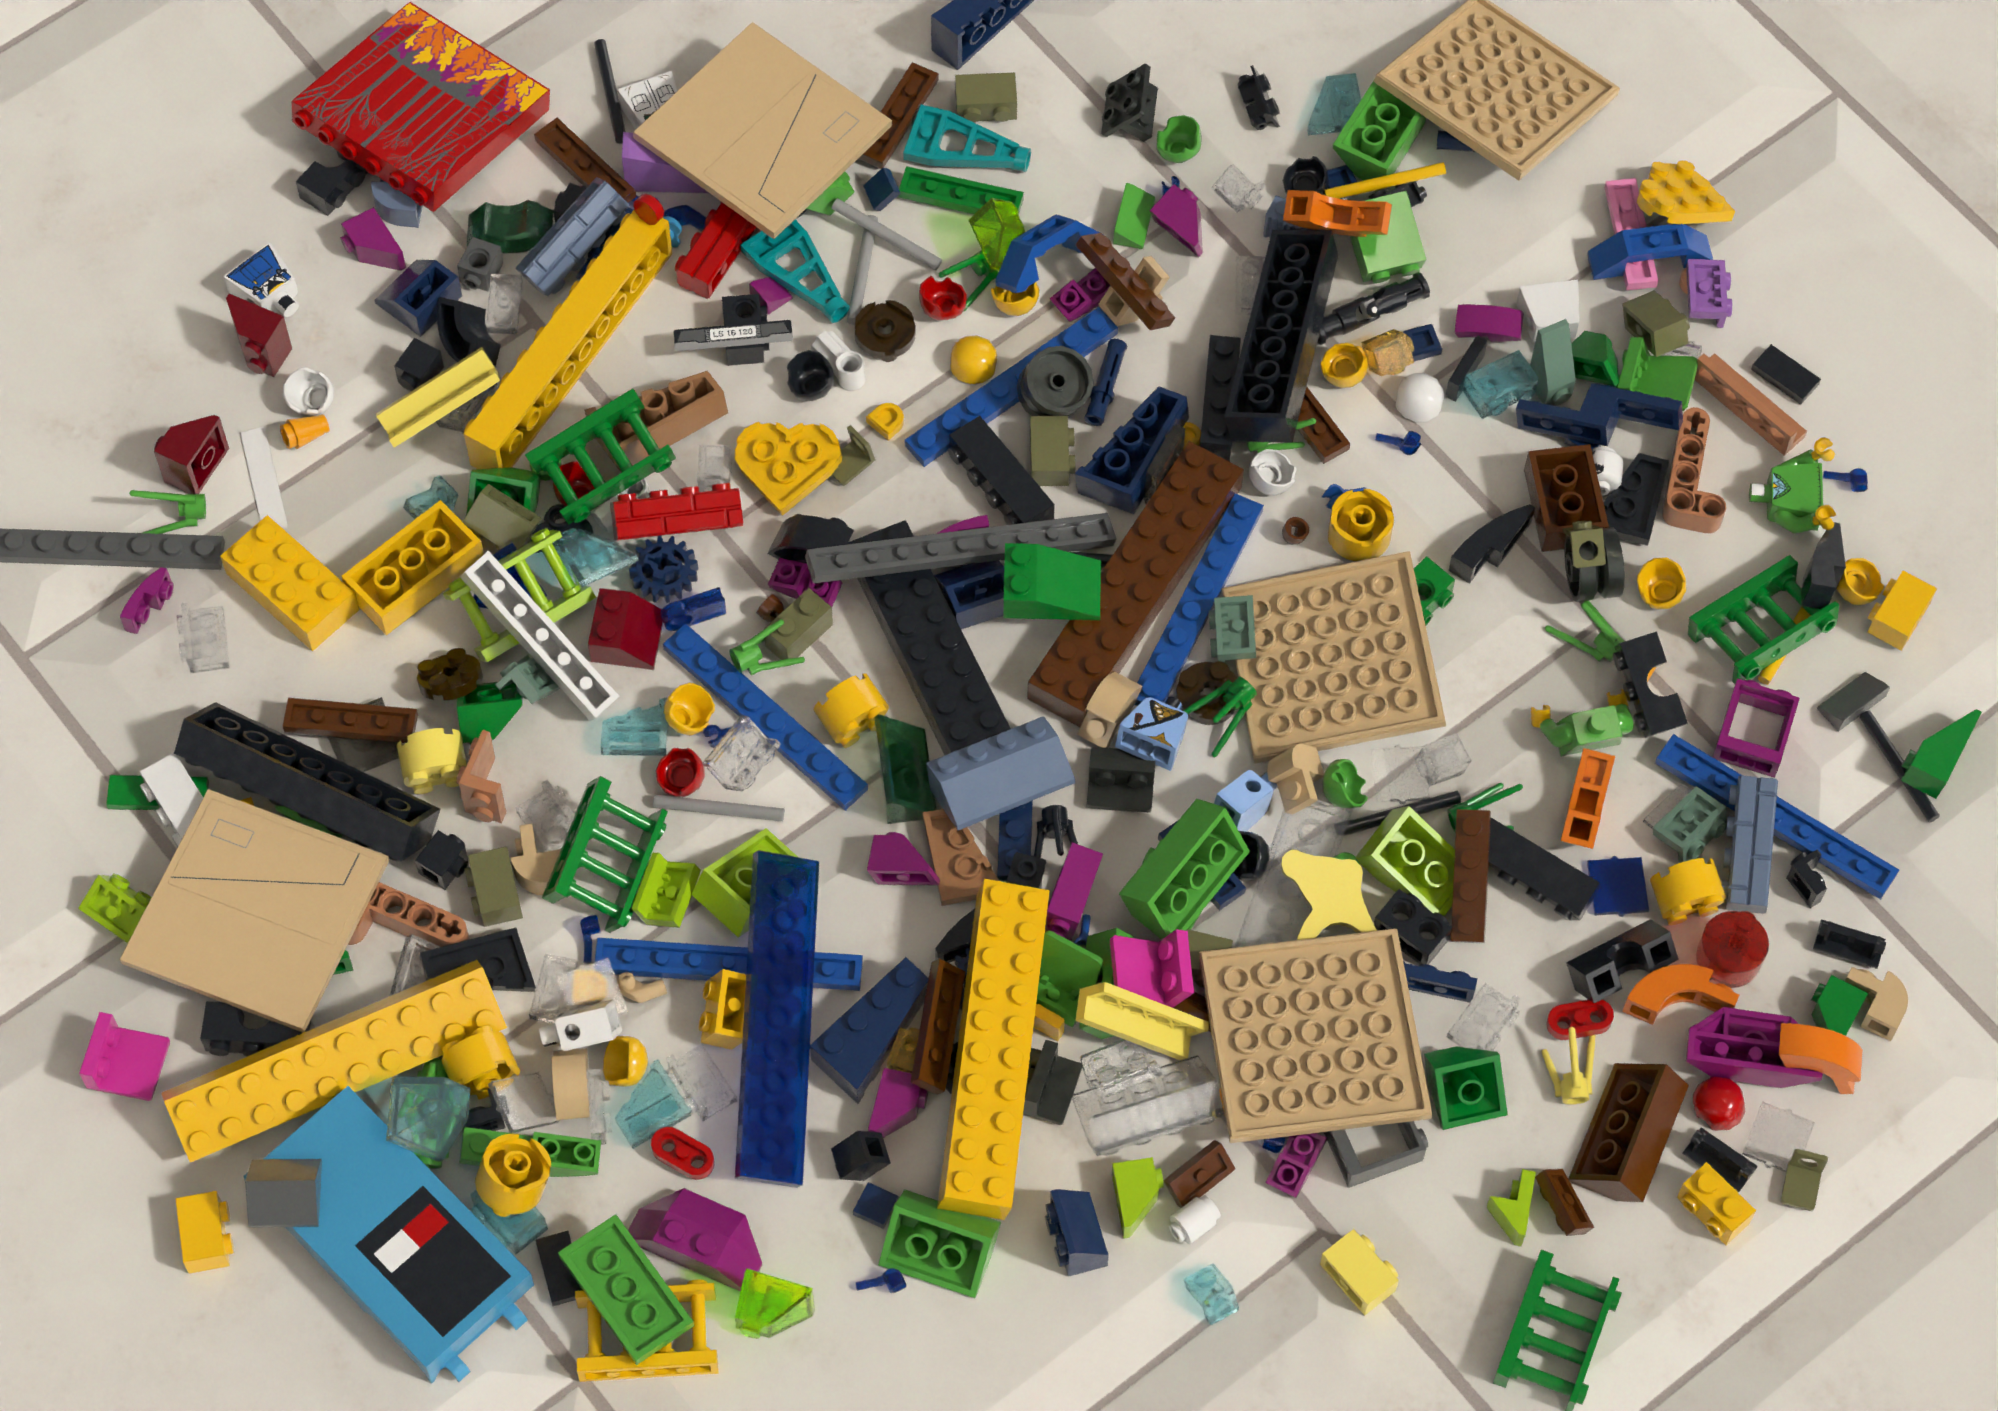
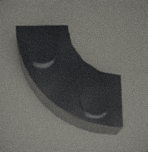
M439 297L437 327L441 342L447 353L456 362H459L482 347L496 367L501 344L494 341L487 332L485 324L486 309L461 301Z
M795 514L782 523L767 554L778 560L783 558L807 563L805 559L807 549L847 545L854 529L849 528L839 518L832 517L829 520L817 516Z

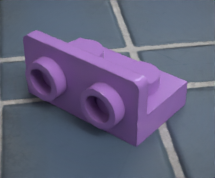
M1688 259L1686 270L1689 318L1716 319L1717 328H1723L1726 317H1731L1732 299L1727 298V291L1730 290L1731 273L1726 272L1725 260Z

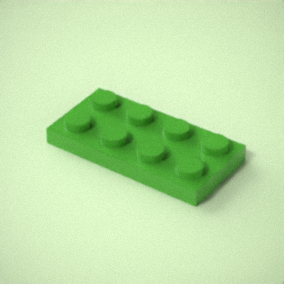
M616 1214L558 1252L562 1262L636 1365L694 1327V1321Z

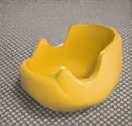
M1036 282L1020 293H1012L1009 290L995 286V288H991V295L1001 312L1011 316H1021L1027 314L1035 306L1040 290Z
M975 335L965 336L959 339L958 342H955L951 352L950 369L959 381L968 384H979L993 377L997 363V353L990 340Z
M1350 343L1333 345L1325 352L1320 363L1325 379L1330 384L1339 388H1349L1360 383L1365 377L1368 368L1367 357L1363 349Z
M1667 557L1653 558L1646 562L1637 575V585L1641 598L1645 604L1657 610L1670 609L1681 602L1687 590L1686 578L1681 566Z
M1851 558L1845 562V571L1837 586V590L1842 598L1852 605L1860 606L1876 600L1883 591L1884 585L1881 583L1880 572L1874 563L1864 558Z
M689 682L680 685L668 696L663 713L668 725L677 733L692 736L702 732L709 725L708 722L715 711V705L711 695L701 685Z
M617 1036L614 1040L609 1041L603 1059L605 1080L610 1085L622 1087L637 1084L647 1069L648 1057L646 1048L635 1037Z

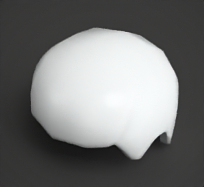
M302 367L290 373L283 384V397L288 406L297 413L305 416H316L323 414L329 409L334 399V386L328 376H325L322 372Z
M1425 373L1408 375L1399 384L1396 408L1406 419L1414 422H1428L1440 413L1444 398L1443 388L1436 378Z
M1265 449L1252 458L1249 465V478L1253 486L1263 494L1273 496L1282 494L1295 482L1296 467L1280 451Z

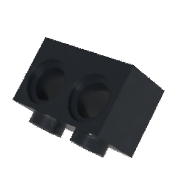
M759 294L722 297L724 325L767 322L766 306H760ZM749 315L750 317L742 318L740 316ZM769 343L726 347L727 366L764 363L763 351H770Z
M1400 889L1397 890L1376 915L1374 921L1377 931L1397 929L1401 951L1419 964L1429 965L1449 941L1452 926L1449 925L1448 920L1443 915L1437 912L1432 913L1423 906L1419 898L1411 893L1406 894ZM1403 913L1407 915L1409 919L1398 920L1394 917L1393 914ZM1430 932L1435 938L1427 940L1420 933Z

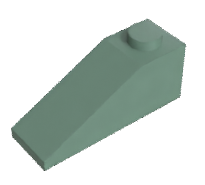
M1566 319L1542 328L1537 333L1527 380L1542 404L1560 405L1569 400L1573 394L1576 378L1569 323Z

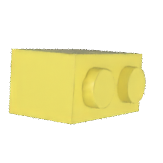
M1354 1229L1322 1253L1321 1267L1364 1316L1396 1291L1399 1280L1397 1279L1398 1274L1395 1268L1386 1260L1382 1262L1375 1254V1247L1365 1235L1360 1236Z

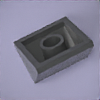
M322 1159L252 1160L245 1180L249 1228L319 1227Z

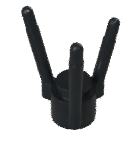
M1050 805L1043 808L1041 812L1042 821L1037 822L1034 857L1041 858L1044 835L1046 833L1047 837L1055 839L1057 854L1062 856L1064 854L1062 837L1066 833L1070 844L1072 842L1078 844L1073 829V821L1068 819L1067 808L1062 805Z

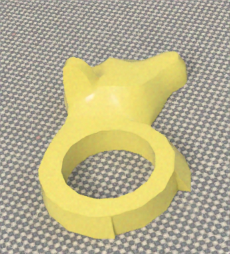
M1290 850L1282 857V873L1297 885L1303 897L1312 908L1298 934L1297 940L1317 938L1323 929L1333 925L1349 927L1356 933L1377 931L1362 898L1361 884L1363 871L1356 860L1313 856L1298 850Z

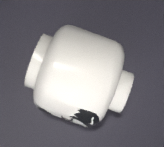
M1596 447L1592 450L1601 494L1604 496L1618 489L1621 485L1623 459L1612 448Z

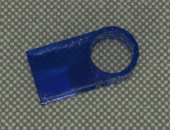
M720 587L666 605L661 610L660 616L667 630L677 631L685 623L688 626H692L725 615V599L722 596Z

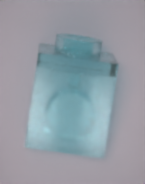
M441 475L433 478L429 490L407 498L403 508L416 519L441 500L453 512L459 495Z
M1213 1263L1184 1278L1186 1289L1203 1308L1206 1321L1210 1325L1239 1310L1233 1286Z

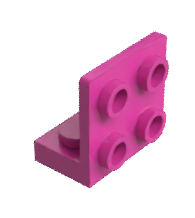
M1176 929L1159 942L1117 935L1110 938L1115 986L1172 1008L1194 993L1188 931Z
M99 1012L79 1074L88 1089L151 1101L170 1046V1040L165 1036L118 1027L112 1014Z

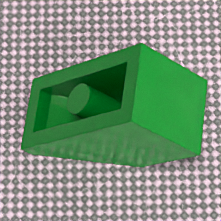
M1584 331L1571 343L1575 378L1615 387L1619 383L1618 359L1612 348L1611 340L1605 334Z
M1831 975L1826 985L1819 983L1811 1001L1816 1003L1811 1014L1816 1027L1832 1030L1846 1036L1868 993Z

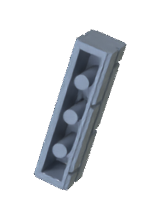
M596 177L515 269L540 293L549 296L551 293L556 294L565 285L564 278L571 271L578 270L586 260L584 256L591 248H597L604 242L606 238L605 232L612 225L616 226L622 221L626 215L625 210L630 205L606 181Z
M1741 775L1738 776L1737 785H1730L1729 804L1735 805L1734 817L1728 816L1726 836H1732L1731 848H1725L1723 868H1729V880H1722V887L1726 895L1725 900H1727V910L1761 914L1767 911L1778 780L1775 778H1757Z

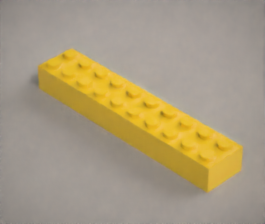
M635 210L631 214L627 213L624 216L619 230L614 236L608 237L603 246V251L597 259L593 258L589 262L582 279L573 283L569 296L563 304L559 303L555 307L550 321L545 327L539 328L534 342L528 350L524 349L520 353L513 370L510 373L507 372L502 377L499 388L494 395H490L485 399L481 412L475 419H471L464 429V438L471 466L476 469L513 467L671 257L672 246L668 220L662 218L657 224L649 225L640 219Z
M984 879L977 892L937 1209L1005 1220L1012 1209L1050 890Z
M475 960L185 1082L161 1094L191 1163L325 1106L347 1086L354 1092H357L443 1055L442 1048L452 1041H462L472 1036V1032L479 1027L490 1026L492 1031H501L507 1028L484 969L478 960Z

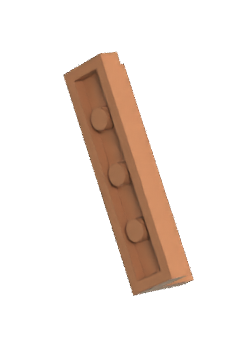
M1703 353L1697 359L1698 368L1695 381L1785 456L1805 438L1807 430L1715 353L1711 357Z

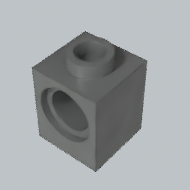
M472 237L457 265L460 282L470 289H481L489 292L503 265L501 246Z

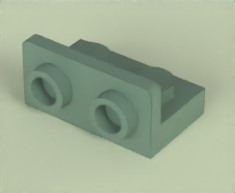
M1253 595L1214 598L1215 610H1209L1210 629H1216V638L1210 639L1211 658L1217 657L1218 661L1224 663L1225 660L1256 658Z
M529 655L517 663L514 661L500 672L503 678L495 684L500 690L515 683L519 694L529 700L531 704L560 689L533 658H530Z
M1696 786L1653 827V835L1678 852L1679 863L1691 860L1692 858L1697 859L1703 853L1705 846L1713 838H1719L1726 830V807Z

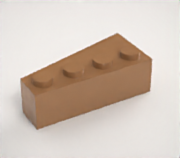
M708 371L670 382L669 386L664 389L653 390L651 388L642 391L641 396H639L645 407L640 410L639 416L660 449L667 444L669 446L728 414L724 391ZM596 407L585 409L586 417L595 412ZM622 421L613 427L612 433L632 465L649 456L628 422ZM596 437L597 442L621 472L602 439Z

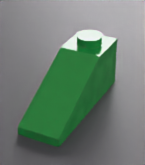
M1977 709L1973 710L1925 739L1916 752L1910 749L1902 764L1906 771L1901 781L1937 799L1946 785L1982 712Z

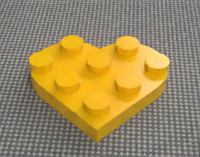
M1678 161L1677 164L1653 162L1649 178L1642 181L1636 201L1639 208L1647 215L1652 216V213L1655 212L1661 216L1668 217L1667 223L1671 224L1732 221L1735 210L1726 202V199L1711 186L1707 179L1694 171L1695 166L1688 161Z
M755 422L746 427L737 437L735 461L743 475L782 516L828 479L842 462L843 457L840 443L833 430L824 424L819 423V426L799 423L787 429L777 422L776 425Z

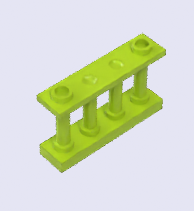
M544 528L531 536V542L500 559L498 562L506 570L514 565L533 601L554 623L592 601L596 596L590 586L574 584L552 543L563 537L561 532L557 530L549 531L548 528ZM539 550H542L563 588L561 592L563 596L554 602L551 599L547 600L525 558ZM461 578L454 580L448 585L450 589L443 593L445 599L454 601L457 598L460 599L482 638L480 639L481 645L474 648L481 661L489 662L519 644L507 629L500 634L491 630L470 592L471 589Z

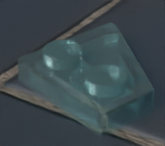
M1356 73L1326 76L1308 124V136L1342 131L1361 101Z
M667 698L659 699V705L642 710L641 707L628 711L623 716H615L602 722L601 755L665 756L667 753L668 723L663 712Z
M658 1059L650 1066L651 1070L641 1084L638 1083L631 1093L629 1102L622 1106L615 1117L617 1125L632 1149L650 1140L657 1130L663 1127H672L691 1116V1110Z

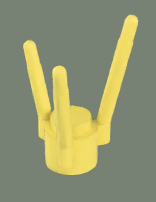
M1570 1027L1568 1031L1571 1072L1564 1074L1562 1081L1559 1079L1547 1049L1542 1050V1056L1554 1084L1555 1097H1562L1564 1104L1574 1105L1589 1101V1095L1593 1094L1591 1081L1596 1035L1589 1036L1585 1075L1583 1078V1073L1579 1072L1575 1028Z

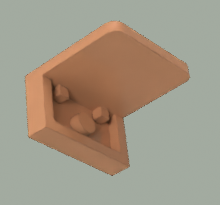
M482 730L479 738L475 737L469 749V756L471 757L467 766H461L457 776V784L460 787V798L463 800L465 812L473 814L483 822L495 821L502 824L506 815V808L501 784L487 780L495 760L494 748L490 732Z

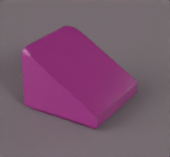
M771 277L749 283L750 295L759 294L760 306H766L768 315L793 299V296L787 289Z

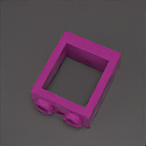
M1737 678L1712 757L1716 760L1775 778L1800 698L1793 696L1785 690H1773L1761 686L1756 681ZM1738 702L1784 716L1775 750L1728 736Z
M1072 842L1048 905L1045 932L1052 931L1072 941L1103 853Z

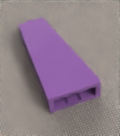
M623 132L622 164L624 179L636 192L709 193L635 140L633 133Z

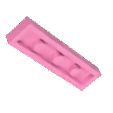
M1636 178L1606 181L1604 188L1614 235L1622 230L1647 227L1644 213L1636 203L1639 194ZM1654 259L1626 264L1623 275L1626 290L1657 287L1658 277Z

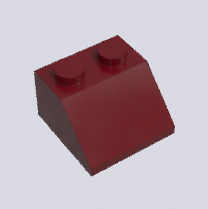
M229 293L226 300L247 366L257 374L265 373L275 377L292 350L284 316Z
M211 415L171 426L167 433L157 440L154 454L165 483L188 494H199L230 448L220 417Z
M599 588L588 641L591 662L654 670L665 611L632 592Z

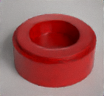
M642 194L633 203L636 214L649 225L657 224L664 217L662 205L652 195Z

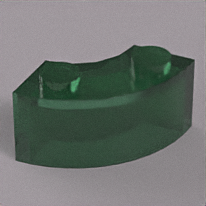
M530 200L510 206L494 205L485 202L469 214L467 246L472 237L501 246V252L504 254L531 251L553 226V210Z

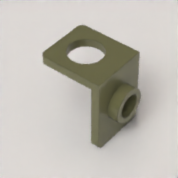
M851 425L847 427L851 442L841 449L842 462L832 474L842 486L848 484L875 461L870 444Z
M1577 521L1572 523L1573 527L1563 528V533L1571 538L1572 559L1575 568L1605 565L1603 528L1592 525V521ZM1586 541H1592L1597 546V554L1590 560L1583 559L1579 553L1580 546Z
M1794 1149L1788 1161L1781 1203L1813 1211L1816 1205L1821 1174L1828 1162V1157L1801 1149ZM1803 1158H1804V1159H1811V1160H1813V1161H1815V1162H1814V1163H1812V1162H1806V1161H1803V1160H1801V1159H1803Z

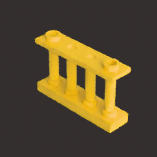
M697 1279L688 1281L686 1285L668 1286L680 1303L691 1302V1315L694 1321V1327H692L693 1347L689 1351L675 1352L672 1349V1342H670L638 1365L634 1363L624 1347L620 1355L606 1356V1354L602 1353L601 1315L584 1291H575L578 1309L587 1308L588 1354L584 1358H577L579 1381L719 1374L717 1350H710L706 1346L705 1301L716 1300L714 1283Z

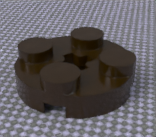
M885 300L886 303L877 305L875 302L863 307L856 316L855 342L869 356L882 359L885 362H892L898 356L907 352L915 341L916 325L914 317L906 306L893 300ZM887 325L891 326V333L881 334L878 329L880 326L883 328L887 327Z
M463 648L451 649L446 655L432 660H424L417 666V682L420 692L424 697L434 700L433 695H442L444 701L468 695L477 688L476 681L479 678L482 681L483 678L479 660L472 655L466 654Z
M1221 661L1201 662L1190 666L1180 674L1176 689V698L1182 703V711L1206 696L1200 694L1204 688L1216 690L1227 680L1233 683L1237 677L1229 670L1228 665ZM1223 693L1201 708L1188 714V718L1191 716L1193 719L1199 720L1200 724L1215 725L1228 720L1233 715L1234 709H1231L1219 722H1213V717L1226 704L1223 699L1226 693Z

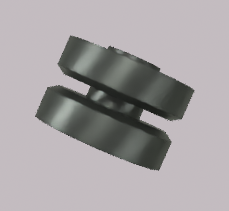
M1064 346L1048 347L1037 353L1020 373L1017 383L1018 399L1025 411L1031 416H1068L1069 418L1084 405L1091 395L1094 383L1092 369L1086 359L1074 349Z
M1613 527L1603 528L1606 563L1600 566L1575 568L1572 559L1571 538L1569 535H1566L1564 543L1565 570L1569 590L1574 601L1593 600L1597 591L1604 599L1620 597L1623 594L1625 581L1624 560L1619 536ZM1592 541L1584 542L1579 549L1580 556L1585 560L1593 559L1597 554L1595 543Z

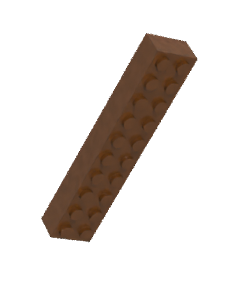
M1191 441L1187 443L1101 572L1100 620L1068 621L1029 679L1028 700L1081 727L1088 711L1086 707L1097 687L1109 674L1114 671L1117 673L1121 672L1218 525L1234 494H1238L1241 490L1244 469Z

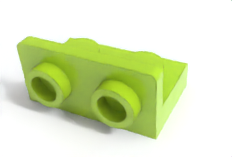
M113 873L112 876L98 875L78 909L128 943L152 897L142 891L135 892L128 887L130 882L118 874Z

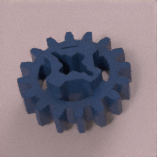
M658 536L657 543L654 544L649 539L645 540L646 548L643 549L637 546L635 548L637 557H630L631 568H629L630 579H633L634 589H640L643 598L652 594L653 602L655 603L660 597H664L666 603H670V596L675 595L679 600L682 599V590L691 592V582H697L698 580L696 572L699 570L698 561L695 560L694 550H687L685 541L676 545L674 536H671L668 542H663L662 536Z

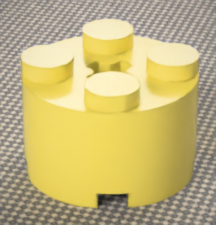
M444 728L427 729L408 735V742L404 745L401 740L397 743L403 782L406 786L413 788L415 794L429 793L433 791V786L446 784L447 787L459 786L457 784L458 772L462 765L467 766L460 731L452 729L453 734H445Z

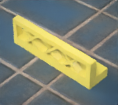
M481 347L376 413V417L388 433L389 441L395 448L500 381L499 372Z
M1107 982L1081 988L1079 991L1075 1021L1177 1060L1188 1058L1191 1036L1208 1032L1209 1029L1208 1021Z

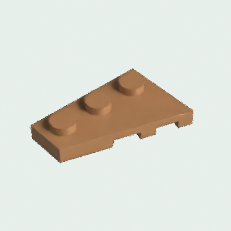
M943 809L923 812V822L933 869L940 879L937 887L941 906L976 900L977 892L984 879L1001 881L992 870V865L987 857L982 854L975 843L968 827L957 830Z

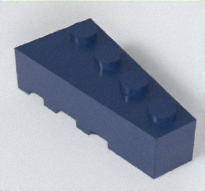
M953 0L931 15V50L955 69L959 70L1034 0Z
M1160 386L1132 413L1133 417L1113 433L1114 437L1103 448L1101 446L1092 455L1093 459L1085 467L1081 466L1074 473L1078 494L1135 514L1176 439L1184 428L1185 423L1189 419L1187 396Z
M907 957L810 1045L811 1060L857 1104L863 1098L864 1092L871 1081H874L878 1075L880 1067L889 1053H892L898 1044L902 1033L909 1027L925 1002L929 978Z

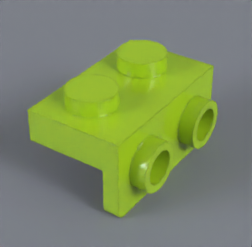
M653 852L645 869L638 893L635 895L632 910L646 925L680 928L701 869L695 863L667 861L660 853Z

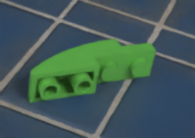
M464 1127L459 1164L480 1166L483 1154L489 1143L501 1135L513 1133ZM534 1132L532 1136L519 1134V1138L530 1141V1138H532L547 1150L551 1159L549 1177H575L598 1174L601 1140Z

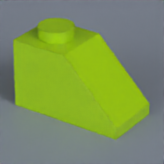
M1153 1157L1112 1163L1111 1176L1123 1239L1132 1236L1158 1201L1159 1189L1164 1188L1161 1168H1155Z

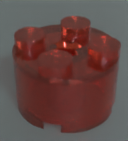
M1727 911L1720 913L1708 921L1704 928L1696 952L1697 964L1714 970L1710 980L1713 979L1730 988L1744 986L1756 977L1763 965L1769 949L1768 935L1762 924L1751 912Z

